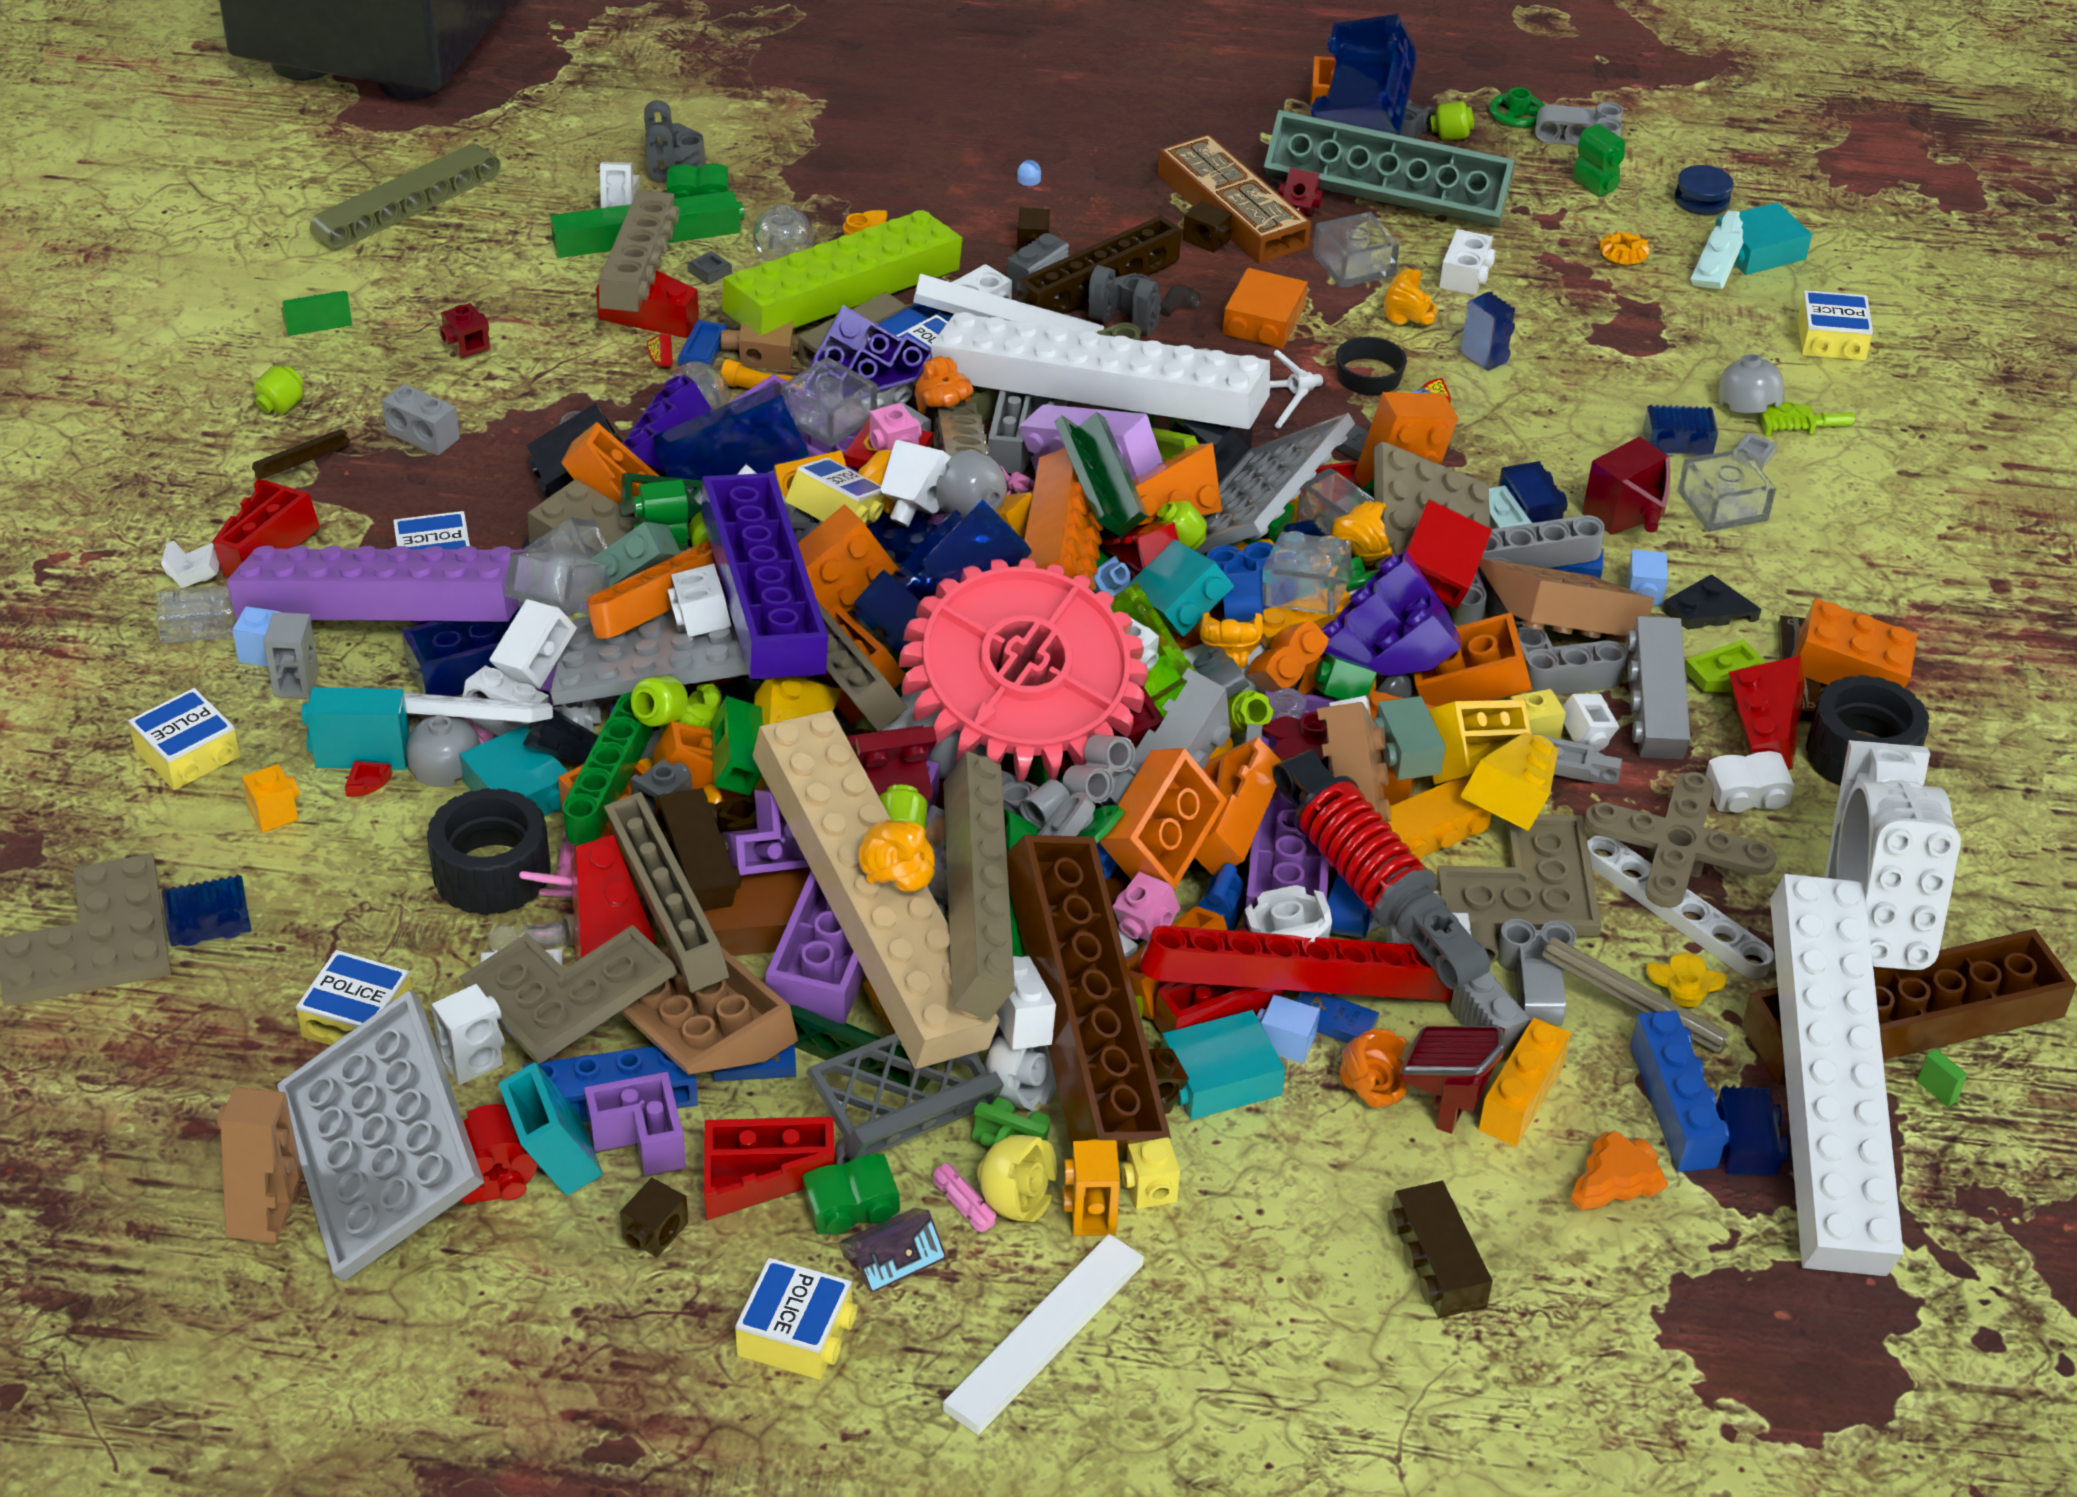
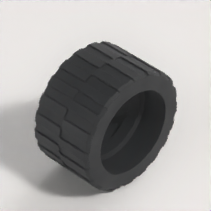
M1859 675L1835 680L1829 686H1826L1818 697L1805 744L1808 760L1813 764L1814 769L1819 774H1822L1825 779L1841 786L1849 740L1923 746L1930 724L1928 722V712L1925 710L1921 700L1917 699L1910 690L1884 678ZM1856 731L1867 732V733L1873 734V735L1878 736V737H1871V736L1863 735V734L1858 733V732H1856Z
M483 788L476 791L471 790L448 800L445 805L437 809L434 817L430 819L427 840L434 885L441 898L448 901V904L454 908L482 915L505 913L512 909H518L527 902L534 900L539 894V889L546 887L547 883L525 880L519 877V873L522 871L543 874L551 873L546 821L542 810L537 807V804L532 799L526 798L521 793L508 791V789ZM502 845L513 848L495 856L477 857L467 855L468 852L484 846Z

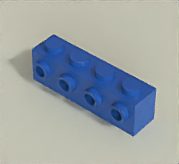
M1677 1010L1641 1013L1637 1015L1630 1048L1677 1172L1718 1168L1723 1147L1729 1142V1130L1725 1120H1720L1716 1110L1715 1093L1712 1088L1707 1087L1704 1080L1702 1060L1700 1057H1695L1691 1047L1690 1030L1687 1026H1683Z
M657 1046L583 1055L574 1058L544 1061L539 1064L541 1069L580 1113L583 1122H588L584 1087L664 1072L669 1074L677 1109L698 1106L696 1075H688ZM524 1064V1065H522V1066H523V1068H525V1067L529 1066L530 1064Z

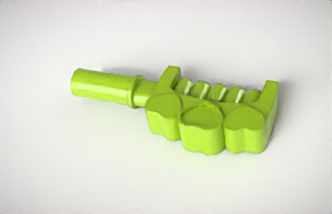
M1783 402L1778 407L1775 405L1767 406V411L1760 412L1759 421L1765 435H1771L1772 430L1776 431L1778 428L1779 430H1785V428L1787 430H1792L1793 428L1799 430L1802 428L1804 430L1807 429L1809 434H1814L1816 426H1821L1822 428L1825 426H1851L1854 424L1853 412H1822L1821 414H1813L1812 408L1809 405H1795L1792 402Z

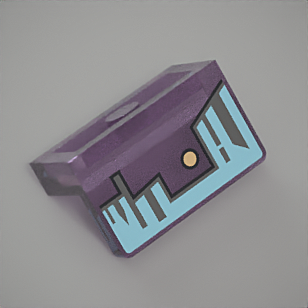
M909 1209L838 1242L843 1257L856 1260L865 1286L870 1292H876L946 1258V1253L929 1209Z

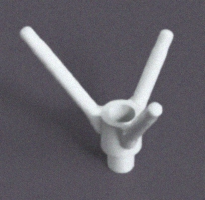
M1275 350L1274 356L1294 374H1291L1288 380L1270 381V388L1289 387L1292 393H1296L1275 424V428L1280 429L1301 399L1309 391H1312L1314 387L1322 386L1323 377L1320 374H1312L1300 369L1279 350Z

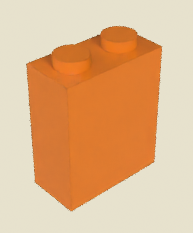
M1247 268L1225 307L1223 334L1283 349L1305 308L1308 282Z

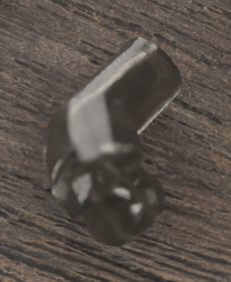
M1172 287L1159 304L1161 307L1160 314L1169 317L1177 306L1185 307L1188 305L1191 308L1197 307L1201 300L1200 293L1193 291L1191 287Z

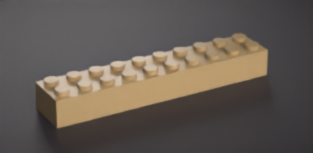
M830 710L760 726L753 759L914 1069L989 1049L1000 1019L995 1013L991 1020L988 1021L953 1007L949 925L929 888H922L916 892H905L900 890L894 881L886 883L875 882L873 884H869L866 881L867 874L863 872L859 864V848L868 828L876 823L891 820L833 711Z

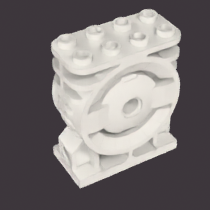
M1849 740L1824 878L1864 882L1874 967L1909 970L1925 969L1931 966L1939 955L1961 846V837L1952 819L1950 801L1943 788L1923 786L1930 757L1928 747Z

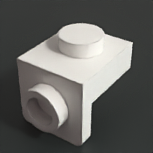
M175 541L168 542L161 561L165 573L172 577L181 588L212 579L217 575L220 566L212 543L185 554Z

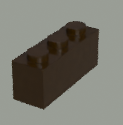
M703 788L658 795L654 817L702 910L707 911L732 906L736 890L741 887V878L737 866H732L730 863L727 837L725 834H720L718 830L717 811L714 803L708 802Z
M1441 1180L1395 1191L1392 1209L1388 1211L1390 1229L1394 1235H1399L1404 1245L1403 1250L1406 1263L1410 1269L1415 1268L1420 1279L1422 1297L1426 1303L1432 1304L1438 1319L1487 1308L1493 1280L1444 1181Z

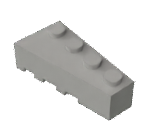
M1637 616L1634 629L1628 630L1626 637V650L1628 653L1626 670L1630 690V710L1633 712L1634 718L1632 740L1633 743L1638 745L1639 757L1684 759L1691 739L1681 618Z

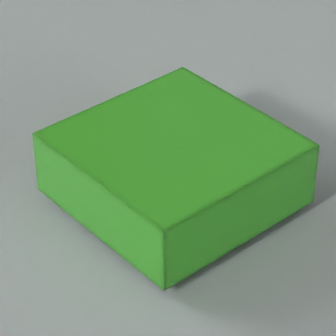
M1935 1049L1926 1055L1917 1082L1949 1107L1958 1101L1967 1073Z

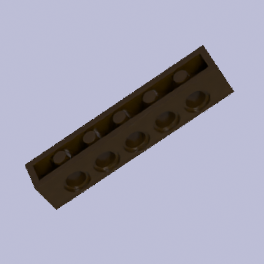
M1162 215L1018 279L1017 301L1060 314L1068 312L1089 302L1090 279L1097 265L1114 269L1115 277L1129 274H1142L1146 276L1178 261L1182 229Z

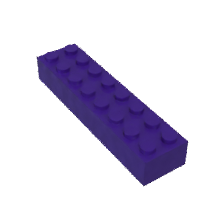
M775 474L703 476L701 514L749 678L770 680L776 677H809L826 674L828 633Z

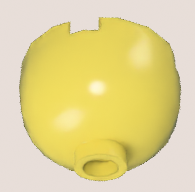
M1010 1135L996 1142L980 1162L978 1180L986 1203L999 1215L1017 1221L1035 1222L1044 1214L1052 1198V1195L1045 1194L1048 1180L1056 1181L1057 1176L1056 1155L1049 1141L1041 1140V1137L1031 1135Z

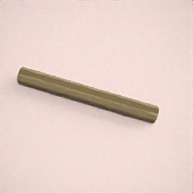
M1552 937L1546 944L1542 953L1544 959L1642 1013L1677 1010L1683 1026L1689 1028L1693 1041L1713 1052H1719L1724 1046L1728 1037L1726 1030L1556 937Z

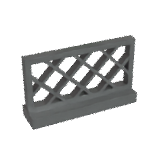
M896 1033L811 1066L806 1073L831 1116H834V1121L846 1139L847 1145L844 1151L850 1161L861 1156L878 1154L973 1114L975 1107L980 1101L990 1104L998 1097L1004 1086L997 1072L988 1073L976 1053L947 1060L944 1073L927 1066L914 1069L910 1060L894 1055L896 1046L901 1044ZM870 1057L884 1062L885 1066L881 1077L858 1069L861 1060ZM953 1061L969 1066L975 1077L963 1080L949 1075ZM890 1065L913 1073L909 1087L887 1079ZM836 1072L850 1077L846 1091L829 1086L823 1075ZM918 1075L940 1082L939 1091L930 1095L916 1090L915 1085ZM855 1079L878 1087L874 1102L851 1094ZM883 1089L906 1097L904 1106L893 1109L879 1104ZM847 1104L870 1111L868 1121L854 1127L845 1113Z

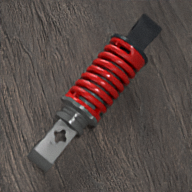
M1306 750L1273 766V778L1276 786L1297 808L1294 817L1295 827L1302 834L1308 836L1315 847L1319 848L1323 857L1328 859V862L1337 870L1339 876L1346 881L1350 889L1354 890L1357 897L1363 901L1366 908L1376 918L1375 921L1378 925L1382 927L1396 925V930L1401 937L1412 943L1420 956L1429 963L1438 974L1442 983L1449 989L1454 990L1490 971V960L1483 946L1474 940L1461 925L1458 918L1448 910L1446 901L1439 894L1434 893L1438 883L1435 878L1436 874L1431 869L1425 867L1415 854L1411 853L1409 846L1402 842L1397 833L1393 832L1390 824L1384 822L1382 815L1375 811L1370 802L1366 801L1364 794L1358 789L1357 783L1351 777L1339 776L1334 778L1322 764L1318 755L1312 750Z

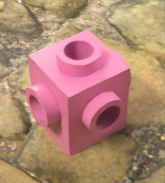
M901 402L870 411L869 437L875 450L892 451L896 439L919 445V438L922 436L921 425L918 419L913 418Z
M1140 871L1128 887L1120 892L1115 904L1112 906L1119 921L1120 930L1132 939L1141 938L1146 941L1149 940L1151 932L1155 927L1171 926L1174 917L1181 909L1171 884Z

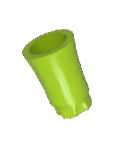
M1252 690L1241 691L1227 700L1229 726L1231 728L1230 737L1247 732V723L1264 725L1269 724L1272 719L1273 709L1269 704V698L1263 693Z

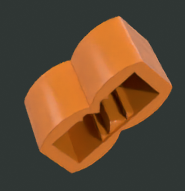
M1313 620L1289 625L1277 633L1271 643L1270 650H1266L1255 657L1248 668L1247 676L1262 693L1287 689L1301 678L1306 664L1312 663L1323 654L1328 645L1329 638Z

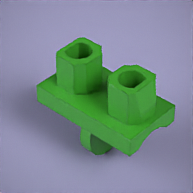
M996 1097L990 1104L980 1101L974 1110L975 1126L972 1140L989 1147L1010 1135H1031L1041 1137V1140H1048L1051 1118L1049 1115L1038 1111L1030 1113L1027 1118L1014 1114L1015 1107L1011 1101Z

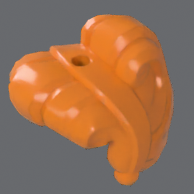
M933 357L923 364L924 371L916 383L914 392L919 413H925L927 406L951 408L957 405L959 401L968 402L970 400V396L973 394L971 382L966 376L957 372V365L950 357Z
M1384 1028L1365 1031L1359 1037H1354L1342 1051L1339 1075L1343 1084L1347 1088L1355 1090L1358 1096L1363 1098L1370 1107L1382 1108L1391 1104H1398L1408 1092V1084L1401 1082L1398 1077L1403 1063L1398 1057L1403 1053L1406 1038L1403 1036L1397 1037L1394 1032Z

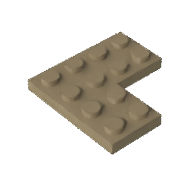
M1384 441L1374 447L1375 501L1383 502L1387 507L1380 519L1384 523V530L1389 540L1388 547L1392 548V554L1395 553L1398 556L1404 551L1415 522L1428 499L1490 528L1489 484ZM1388 556L1375 560V568H1378L1379 564Z
M1538 814L1529 831L1506 820L1505 826L1511 867L1438 865L1436 877L1440 896L1446 901L1447 908L1451 913H1468L1470 925L1478 920H1487L1495 925L1496 934H1501L1502 925L1510 919L1526 920L1536 930H1541L1545 923L1558 920L1570 924L1575 929L1576 936L1600 935L1602 925L1583 815Z
M153 853L74 867L79 923L0 938V980L5 1007L171 975L157 869Z
M632 925L566 969L526 933L459 976L465 989L477 984L486 997L492 996L496 1000L501 1011V1019L497 1020V1022L539 1065L548 1058L555 1056L559 1051L583 1035L590 1033L604 1021L626 1009L630 1004L651 990L661 986L665 981L676 975L677 971L673 962Z

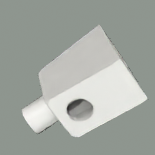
M896 439L881 486L882 494L896 502L889 518L891 521L901 526L909 527L916 510L934 514L939 510L940 507L936 498V483L939 475L944 477L949 466L945 464L951 458L950 455L941 450Z

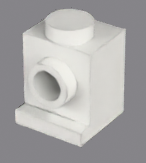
M1572 694L1563 706L1566 712L1564 725L1574 742L1596 746V751H1600L1609 744L1610 739L1619 729L1618 723L1601 694Z

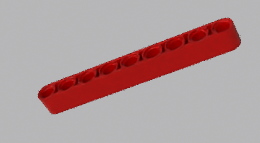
M1163 925L1157 926L1152 930L1139 962V967L1146 976L1165 982L1452 1001L1454 990L1447 988L1442 983L1438 974L1420 956L1412 944L1316 937L1315 942H1309L1312 938L1295 935Z

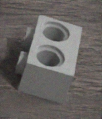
M403 384L382 400L387 433L437 456L460 439L456 406L406 384Z

